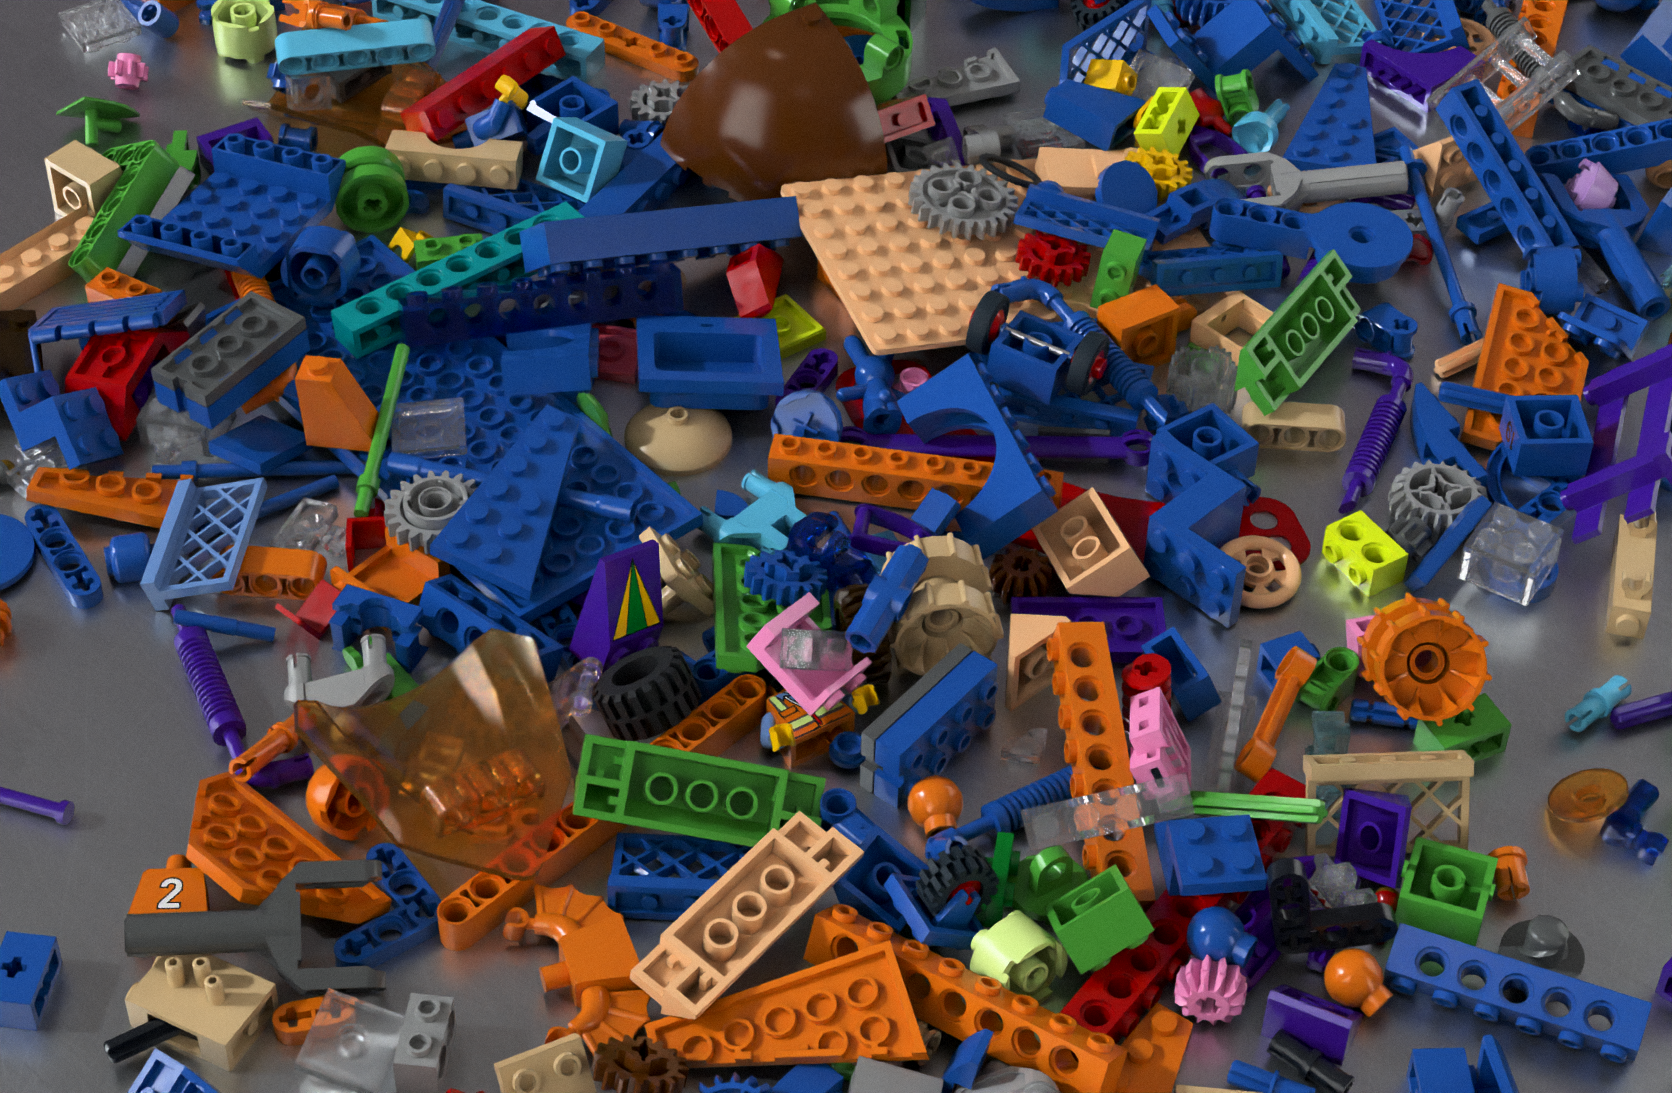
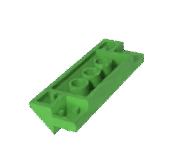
M1334 249L1328 251L1240 350L1234 392L1245 387L1252 401L1258 406L1264 416L1276 411L1290 393L1301 389L1358 322L1355 317L1361 311V308L1345 286L1353 276Z
M585 734L578 775H576L573 815L754 847L773 828L777 831L782 828L798 811H801L821 827L822 818L819 817L820 799L824 793L826 778L630 740L623 741Z

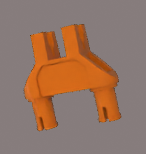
M282 0V3L292 4L295 9H299V13H293L290 16L280 14L279 17L281 22L302 28H336L346 31L350 30L352 25L388 22V20L367 16L361 9L331 4L320 0Z

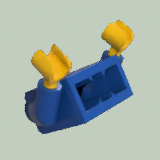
M502 75L495 84V88L502 93L499 99L495 98L490 109L466 118L467 130L451 135L456 149L476 147L489 139L527 141L529 130L522 110L528 104L529 96L519 87L514 79L510 76Z

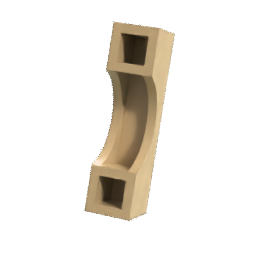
M392 130L385 149L395 154L402 163L405 180L516 190L523 171V142L489 139L476 147L453 149L434 144L427 138L424 132Z

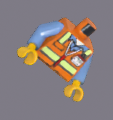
M775 679L767 688V693L770 697L766 700V714L760 721V742L764 748L773 749V752L780 750L790 769L829 751L831 742L839 733L845 731L854 732L855 713L863 715L868 711V706L880 704L875 688L872 684L859 686L851 694H845L844 698L831 710L827 711L822 707L810 716Z

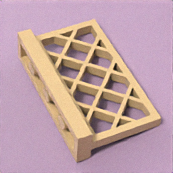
M1464 750L1303 755V772L1306 774V798L1316 799V786L1334 785L1342 793L1326 809L1328 810V815L1326 818H1323L1322 823H1305L1306 856H1335L1338 837L1331 844L1316 845V831L1327 820L1339 830V823L1332 815L1342 806L1344 788L1341 785H1351L1349 788L1360 789L1364 784H1375L1382 792L1394 794L1404 783H1415L1423 790L1411 802L1410 819L1422 829L1416 836L1424 839L1429 836L1433 841L1468 850L1470 777H1474V760ZM1445 781H1459L1458 795L1447 806L1433 794ZM1421 782L1431 783L1427 787H1425ZM1384 783H1391L1387 788L1382 785ZM1430 797L1442 811L1425 826L1412 813ZM1457 807L1458 817L1454 813H1452ZM1450 816L1458 824L1457 840L1440 841L1432 832ZM1416 836L1410 842H1407L1406 853H1412Z

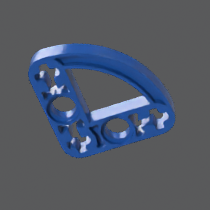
M1502 442L1496 447L1486 467L1488 474L1486 493L1488 500L1492 503L1489 511L1493 517L1507 518L1525 528L1540 541L1577 513L1575 510L1568 511L1565 509L1560 498V492L1567 489L1569 483L1585 477L1583 475L1518 476L1541 491V493L1517 510L1505 495L1501 485L1500 475L1503 470L1506 469L1512 473L1504 443ZM1543 505H1554L1560 510L1550 511L1545 509Z

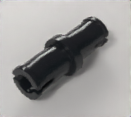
M1280 1029L1269 1043L1267 1053L1274 1055L1298 1072L1297 1077L1304 1082L1311 1080L1329 1093H1348L1351 1089L1355 1077L1347 1074L1323 1058L1324 1052L1318 1048L1311 1050L1287 1034L1283 1029Z

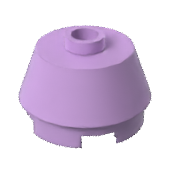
M1586 158L1583 159L1578 168L1582 169L1581 173H1576L1572 179L1569 178L1564 186L1579 211H1583V209H1612L1617 199L1614 196L1618 188V182L1600 162L1595 164Z

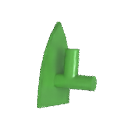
M85 96L56 112V115L85 118V145L89 147L99 145L98 130L114 133L121 131V121L114 119L140 117V114L135 109L125 104Z

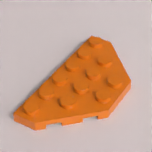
M1499 283L1495 291L1472 387L1514 396L1578 395L1581 402L1589 360L1581 351L1575 352L1567 342L1569 336L1553 317H1546L1539 308L1540 301L1532 292ZM1467 408L1459 441L1494 451L1503 442L1499 430L1502 415Z
M227 771L199 781L186 858L239 902L259 906L299 862L342 860L246 782L236 781L234 779L237 776L233 773L231 775ZM371 882L364 887L296 890V892H300L301 914L353 924H361L388 913L392 902L389 896Z

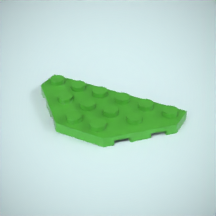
M713 542L712 578L716 669H724L730 673L757 672L765 668L746 646L765 624L790 607L776 605V600L774 599L763 601L761 600V594L752 595L750 594L751 588L744 587L743 578L746 561L750 562V556L752 555L760 557L761 551L752 546ZM826 588L825 594H822L821 600L818 601L820 604L809 617L830 639L832 622L829 593Z

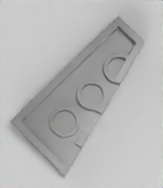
M993 48L988 50L987 56L981 59L973 56L965 59L964 65L952 69L950 66L939 69L938 75L930 78L924 75L907 82L905 87L892 97L891 100L926 94L927 98H946L949 106L974 103L978 100L1003 97L1007 94L1020 92V80L998 49Z

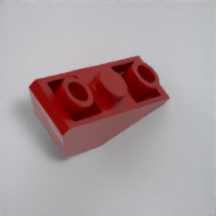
M761 244L730 257L726 275L740 318H762L770 313L774 305L784 259L780 254Z

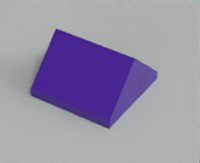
M1344 788L1334 868L1348 871L1350 874H1357L1359 877L1395 889L1401 888V874L1404 866L1412 809L1408 795Z
M1282 984L1271 989L1269 992L1261 1035L1272 1039L1280 1029H1283L1287 1034L1311 1050L1318 1048L1324 1052L1323 1058L1329 1062L1342 1066L1362 1023L1364 1014Z

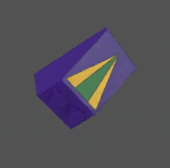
M652 539L599 559L568 649L599 677L612 665L628 655L643 649L659 646L658 640L664 624L658 542Z

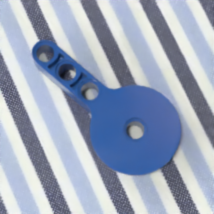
M1223 197L1213 203L1209 234L1216 241L1261 251L1277 250L1285 256L1307 260L1308 250L1311 247L1314 248V256L1318 263L1328 251L1334 249L1353 276L1349 282L1359 284L1378 283L1394 276L1400 269L1401 264L1409 257L1413 246L1412 232L1399 216L1385 208L1360 202L1339 203L1329 206L1318 213L1311 214Z

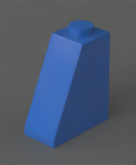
M1066 79L1058 86L1050 88L1044 99L1046 108L1043 118L1104 151H1110L1136 130L1133 128L1135 116L1146 101Z

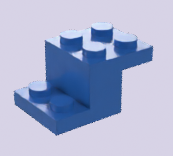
M50 369L5 378L0 381V398L22 451L58 443L69 470L108 461L124 454L119 443V436L113 429L105 409V403L96 387L60 394L58 383Z
M1250 814L1155 821L1154 836L1169 896L1265 890L1267 877Z

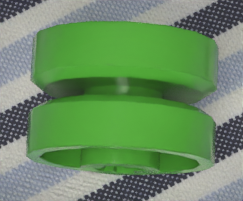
M376 146L356 147L344 153L339 159L346 161V168L335 200L336 212L341 221L356 231L366 233L380 232L395 226L405 216L409 207L404 169L398 157L387 149Z

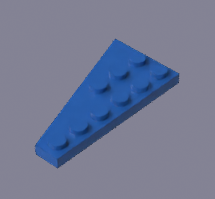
M1335 63L1283 155V158H1286L1300 171L1376 163L1366 67L1355 66L1352 63Z
M547 404L430 544V555L530 601L535 577L540 567V559L544 546H546L556 510L558 495L563 485L565 470L576 439L579 418Z

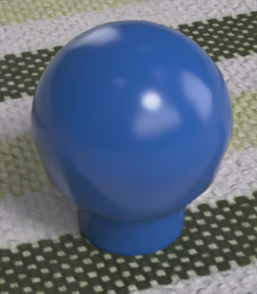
M1212 906L1200 910L1193 916L1187 927L1186 939L1188 947L1192 954L1201 961L1205 959L1207 954L1211 957L1212 961H1219L1225 957L1226 963L1231 962L1244 969L1258 943L1257 937L1245 932L1244 925L1237 915L1229 909L1220 906Z

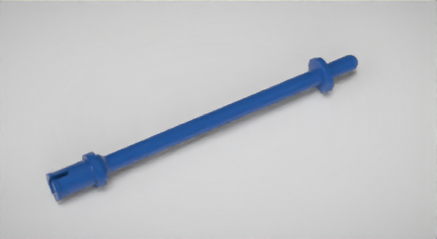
M1402 145L1399 149V154L1402 161L1407 165L1408 181L1410 182L1453 305L1448 314L1451 322L1457 326L1461 343L1467 346L1473 343L1471 334L1474 335L1476 341L1483 337L1475 318L1477 310L1472 302L1465 300L1422 177H1424L1427 171L1426 163L1422 159H1415L1412 148L1409 145Z

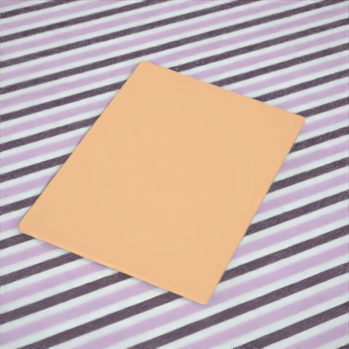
M1129 147L1121 150L1104 151V153L1121 154L1127 157L1129 151L1137 153L1138 148ZM1037 158L1024 160L1012 159V161L1028 168L1036 174L1035 166ZM997 162L990 163L1009 175L1034 182L1023 173ZM980 163L974 165V170L976 171L984 168ZM922 169L870 176L859 175L855 178H829L821 181L795 182L782 185L780 192L782 197L796 196L800 229L871 353L877 356L966 345L970 317L983 296L991 290V287L994 284L1012 282L1021 279V276H1028V271L1019 270L1020 264L1015 262L1019 240L1024 239L1026 233L1035 236L1036 230L1012 224V227H1006L1005 233L997 231L994 238L985 233L984 240H980L976 235H971V239L967 240L964 234H959L957 238H953L950 231L939 234V227L927 228L928 221L919 222V214H912V206L908 205L911 182H913L915 175L921 174ZM986 170L987 175H992L991 172ZM998 177V179H997V181H1002V180H1004V179H1002V178H1000V177ZM1008 182L1007 188L1015 189L1014 196L1018 197L1017 205L1019 209L1026 198L1028 188ZM1168 197L1163 198V201L1157 199L1156 208L1165 204ZM1196 227L1164 245H1161L1155 239L1152 251L1211 246ZM1078 241V245H1087V252L1091 253L1088 274L1086 277H1082L1080 283L1072 280L1071 286L1067 287L1063 282H1059L1056 288L1063 294V300L1074 312L1085 311L1092 318H1097L1098 309L1090 307L1104 248ZM1138 274L1134 292L1151 286V282ZM1235 291L1182 296L1195 307L1197 316H1199ZM1028 299L1010 303L1006 323L1009 324L1020 310L1051 323L1063 320L1054 310L1047 309L1041 302Z

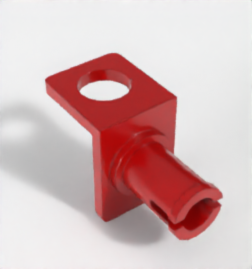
M375 498L374 508L371 509L370 507L368 517L347 518L345 547L348 572L355 568L356 549L383 548L386 545L385 503L381 499Z

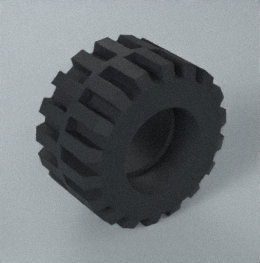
M668 645L655 646L628 655L605 671L592 688V697L614 738L623 741L648 739L673 728L691 714V711L697 707L698 701L701 699V690L682 653L677 647Z

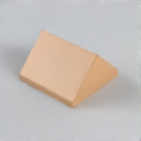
M1010 613L1005 707L1009 711H1012L1052 684L1055 668L1054 663L1049 662L1047 659L1048 638H1053L1058 622H1071L1066 616Z

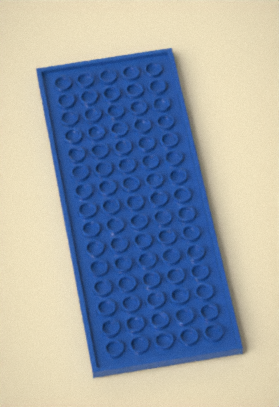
M373 234L355 243L361 259L360 270L344 296L330 306L317 307L302 302L297 298L299 294L291 287L288 290L282 278L269 284L277 304L305 317L310 351L305 355L341 358L378 412L380 411L396 346L398 344H406L410 347L378 475L381 483L377 495L383 501L391 499V490L401 491V481H406L410 484L414 483V479L411 477L388 473L387 461L393 451L423 457L429 461L490 473L547 404L579 418L578 431L570 460L567 463L562 487L597 495L607 494L636 500L637 513L634 521L627 522L602 517L596 513L557 505L546 546H544L540 559V567L535 577L530 601L454 566L489 599L525 622L530 623L588 590L599 559L641 544L639 535L649 526L663 536L667 533L674 540H677L703 525V514L561 393L504 396L501 358L502 352L510 350L463 310L457 311L356 359L335 338L331 310L415 272L411 266ZM240 298L206 314V326L238 302ZM303 355L300 359L296 361L297 371L299 370L305 355ZM284 395L279 397L280 401L278 403L303 425L299 402ZM328 448L358 477L364 473L369 454L368 451Z

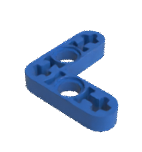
M377 844L366 854V860H379L382 862L383 879L373 883L392 899L391 906L394 910L340 937L334 944V957L337 967L369 966L373 969L439 934L437 907L442 900L404 852L395 844ZM383 861L388 865H393V874L390 875V870ZM404 884H411L417 888L410 895H400L395 892L399 886ZM422 904V910L425 912V914L428 917L433 918L428 919L426 916L420 917L419 906ZM387 930H398L402 933L398 939L393 941H385L379 937ZM353 951L354 954H356V955L361 954V955H360V956H357V957H354L352 954H347V953Z

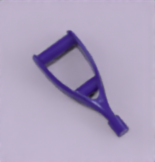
M1194 125L1186 140L1191 159L1203 173L1209 159L1198 148L1200 146L1210 143L1229 155L1248 154L1242 146L1227 135L1198 125ZM1252 165L1247 166L1246 169H1250ZM1217 168L1212 171L1210 176L1217 179L1218 176L1227 174L1228 170Z
M863 503L854 510L856 519L853 532L848 537V542L854 549L886 557V552L893 553L899 545H905L907 542H899L867 534L870 523L899 533L912 541L915 535H919L920 538L933 535L911 519Z

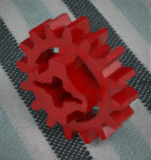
M1036 230L1035 236L1026 233L1025 238L1019 240L1015 262L1020 264V271H1028L1027 278L1029 279L1038 277L1039 280L1049 284L1052 283L1054 287H1057L1059 282H1063L1069 287L1072 280L1080 283L1082 277L1087 276L1091 253L1087 252V245H1078V241L1049 233L1044 234L1042 231Z

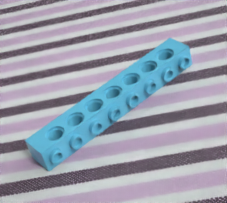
M371 0L373 17L388 21L425 19L431 23L433 28L444 0ZM465 0L448 41L491 54L528 29L554 26L566 55L543 71L565 78L575 76L588 84L605 66V42L603 38L481 0Z

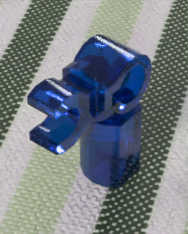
M1644 779L1638 780L1617 807L1608 812L1600 830V835L1607 844L1622 846L1627 850H1634L1637 857L1650 866L1655 864L1659 855L1658 852L1650 847L1663 853L1669 842L1661 833L1648 832L1643 829L1644 825L1640 824L1641 820L1659 799L1660 793L1658 788Z

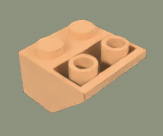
M1452 135L1413 150L1415 159H1422L1426 163L1425 188L1431 197L1444 193L1446 188H1457L1478 179Z

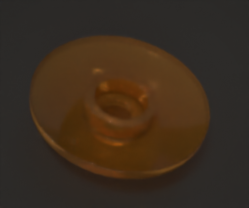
M1603 768L1582 770L1563 778L1551 789L1548 795V805L1552 814L1563 821L1573 823L1591 822L1602 819L1617 811L1628 798L1629 786L1625 777L1616 771Z

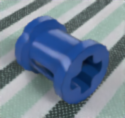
M283 123L279 130L278 145L298 147L304 151L315 153L318 145V130L313 126H310L308 129L293 128L290 124Z

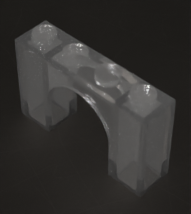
M1187 771L1021 810L1030 851L1190 816L1196 813Z

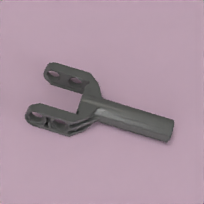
M379 860L299 862L256 909L127 914V918L124 919L125 953H127V957L257 952L301 996L368 993L386 990V972L374 970L369 966L298 969L302 961L300 892H296V890L364 887L370 882H377L383 879L382 862Z

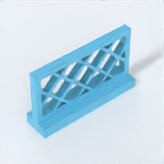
M1271 0L1290 27L1304 42L1303 44L1319 65L1330 64L1333 55L1362 53L1363 43L1365 42L1359 36H1362L1367 30L1372 32L1377 30L1354 0H1334L1342 3L1344 6L1331 0ZM1325 9H1326V10H1329V11H1331V12H1334V13H1336V14H1338V15H1341V16L1339 17V16H1337V15H1334V14H1332V13H1329V12L1325 11ZM1346 17V18H1348V19H1351V20L1357 22L1358 24L1353 23V22H1351V21H1349V20H1346V19H1344V18ZM1340 27V28H1342V29H1345V30H1347V31H1350V32L1354 33V35H1352V34H1350V33H1347V32H1345V31H1343V30H1340V29H1338V28Z

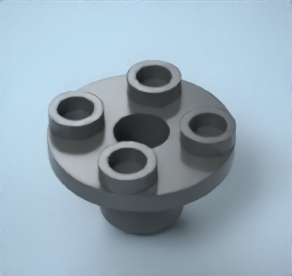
M1538 915L1532 920L1521 921L1511 926L1504 933L1498 952L1500 955L1579 979L1585 963L1584 950L1578 939L1568 931L1567 926L1562 920L1551 915Z

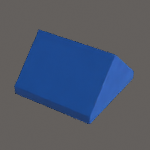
M875 824L858 846L864 851V856L833 885V889L839 904L855 908L859 915L873 922H882L892 927L893 932L898 934L907 921L894 907L893 900L883 885L892 873L920 877L921 869L928 870L929 867Z

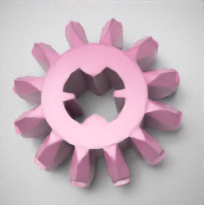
M1208 954L1203 961L1191 957L1189 963L1181 966L1180 971L1177 973L1174 989L1175 1003L1181 1006L1182 1015H1194L1196 1023L1202 1020L1210 1021L1213 1026H1215L1217 1020L1231 1023L1233 1016L1241 1015L1242 1009L1245 1006L1248 985L1246 977L1240 973V966L1227 965L1225 957L1219 961H1212Z

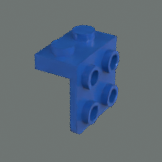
M1589 293L1585 294L1574 317L1562 311L1557 317L1564 325L1562 329L1570 334L1569 338L1585 346L1592 342L1601 348V353L1614 360H1619L1620 356L1631 360L1650 326L1648 320Z

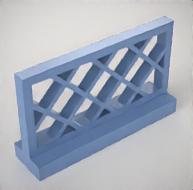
M264 477L196 488L192 479L179 480L177 482L140 583L141 588L156 611L170 609L174 598L233 590L268 487ZM252 493L240 503L236 502L244 494ZM219 498L206 508V500ZM229 505L232 507V509L218 519L214 517ZM240 516H243V520L231 529L227 527ZM207 521L211 522L210 525H208L199 533H197L198 528L201 525H203ZM218 532L224 533L209 545L205 543ZM231 542H235L234 546L224 554H218L220 550ZM198 547L202 548L201 551L188 559L189 553ZM209 558L215 559L202 570L198 571L196 569ZM221 569H226L222 578L209 579ZM191 573L193 575L184 583L179 584V581L187 574Z

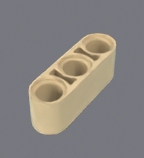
M1253 401L1243 406L1242 428L1259 442V448L1335 452L1345 446V413L1338 406L1282 402L1276 411L1266 416L1263 415Z

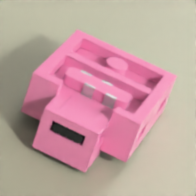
M1157 687L1130 697L1129 740L1133 746L1130 747V771L1145 800L1148 801L1159 797L1161 803L1191 793V748L1161 688Z

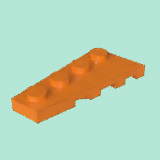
M38 467L26 489V501L160 529L179 480L162 479V473H146V478L123 477L124 471H108V473L100 476L90 475L87 469L69 470L68 468ZM180 474V480L192 479L194 482V475Z

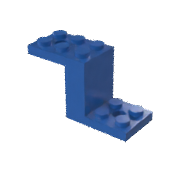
M1234 0L1194 34L1186 27L1184 29L1179 28L1181 24L1170 10L1164 13L1155 4L1146 12L1167 46L1216 96V75L1223 74L1224 76L1239 74L1243 69H1249L1251 72L1277 50L1286 57L1309 83L1319 75L1312 65L1316 61L1313 55L1305 46L1302 49L1300 48L1304 42L1293 29L1285 30L1288 25L1277 12L1275 14L1269 13L1272 8L1266 0Z
M1160 431L1151 440L1145 491L1166 505L1149 516L1143 565L1151 578L1158 580L1181 598L1186 599L1204 611L1209 617L1229 628L1239 618L1246 566L1220 550V548L1227 542L1239 537L1246 485L1165 432Z

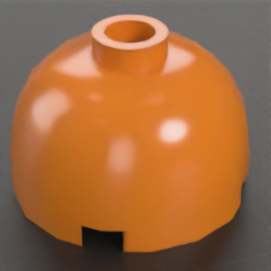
M344 756L325 762L313 774L306 791V807L313 822L329 835L342 840L353 841L359 839L354 837V835L364 827L370 832L376 827L384 814L388 800V790L382 788L381 777L385 778L383 771L368 761Z

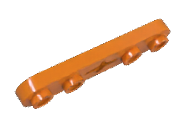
M584 11L576 12L566 20V27L603 38L605 53L675 81H692L699 74V61L688 52L668 46L663 42H658Z

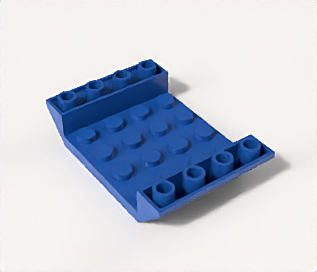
M229 133L211 149L214 173L166 216L159 220L148 215L136 214L117 231L119 238L143 250L262 279L286 256L297 237L306 227L317 226L332 212L346 168V161L331 157L328 154H317L304 151L298 147H287L274 144L268 140H257L244 137L238 133Z

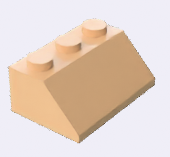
M1093 487L1032 528L1034 535L1070 594L1119 597L1150 577V574Z

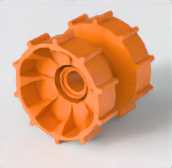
M1409 592L1405 593L1404 599L1392 602L1381 610L1378 607L1373 609L1376 615L1368 624L1364 636L1357 638V642L1362 646V660L1365 668L1360 674L1366 681H1373L1374 690L1380 696H1383L1389 705H1394L1398 708L1397 714L1404 721L1408 720L1409 717H1413L1423 721H1434L1437 726H1442V720L1456 716L1467 708L1470 711H1474L1475 707L1472 703L1480 694L1485 681L1492 680V676L1487 672V658L1484 647L1488 646V641L1481 635H1476L1473 628L1464 622L1465 617L1457 610L1453 612L1448 610L1450 604L1443 598H1439L1436 602L1426 598H1416ZM1424 650H1431L1432 657L1430 662L1422 667L1415 666L1417 654Z

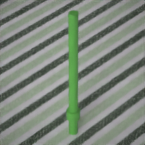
M398 344L395 349L365 470L359 476L356 486L358 497L353 513L355 517H368L372 499L377 496L381 481L378 475L410 353V347L406 344Z

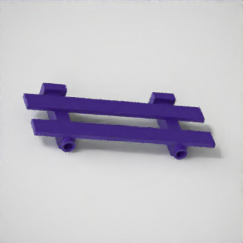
M1672 344L1656 350V352L1638 360L1630 361L1609 370L1607 373L1590 380V384L1583 388V394L1588 404L1591 406L1597 404L1599 406L1593 435L1594 444L1585 477L1569 483L1567 489L1560 492V498L1565 509L1577 512L1571 539L1575 545L1602 534L1608 500L1629 492L1624 515L1625 521L1629 524L1655 513L1659 485L1662 478L1666 477L1672 485V434L1669 431L1672 418ZM1649 386L1636 456L1616 464L1629 395Z

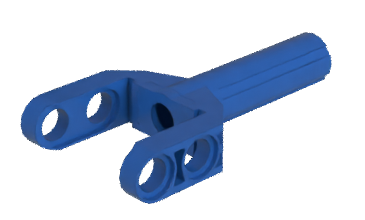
M1537 173L1538 178L1579 245L1600 251L1638 316L1648 321H1655L1666 314L1671 306L1670 299L1633 241L1650 209L1630 177L1626 174H1611L1618 182V193L1616 191L1614 196L1617 199L1612 209H1583V211H1579L1558 176L1551 173Z

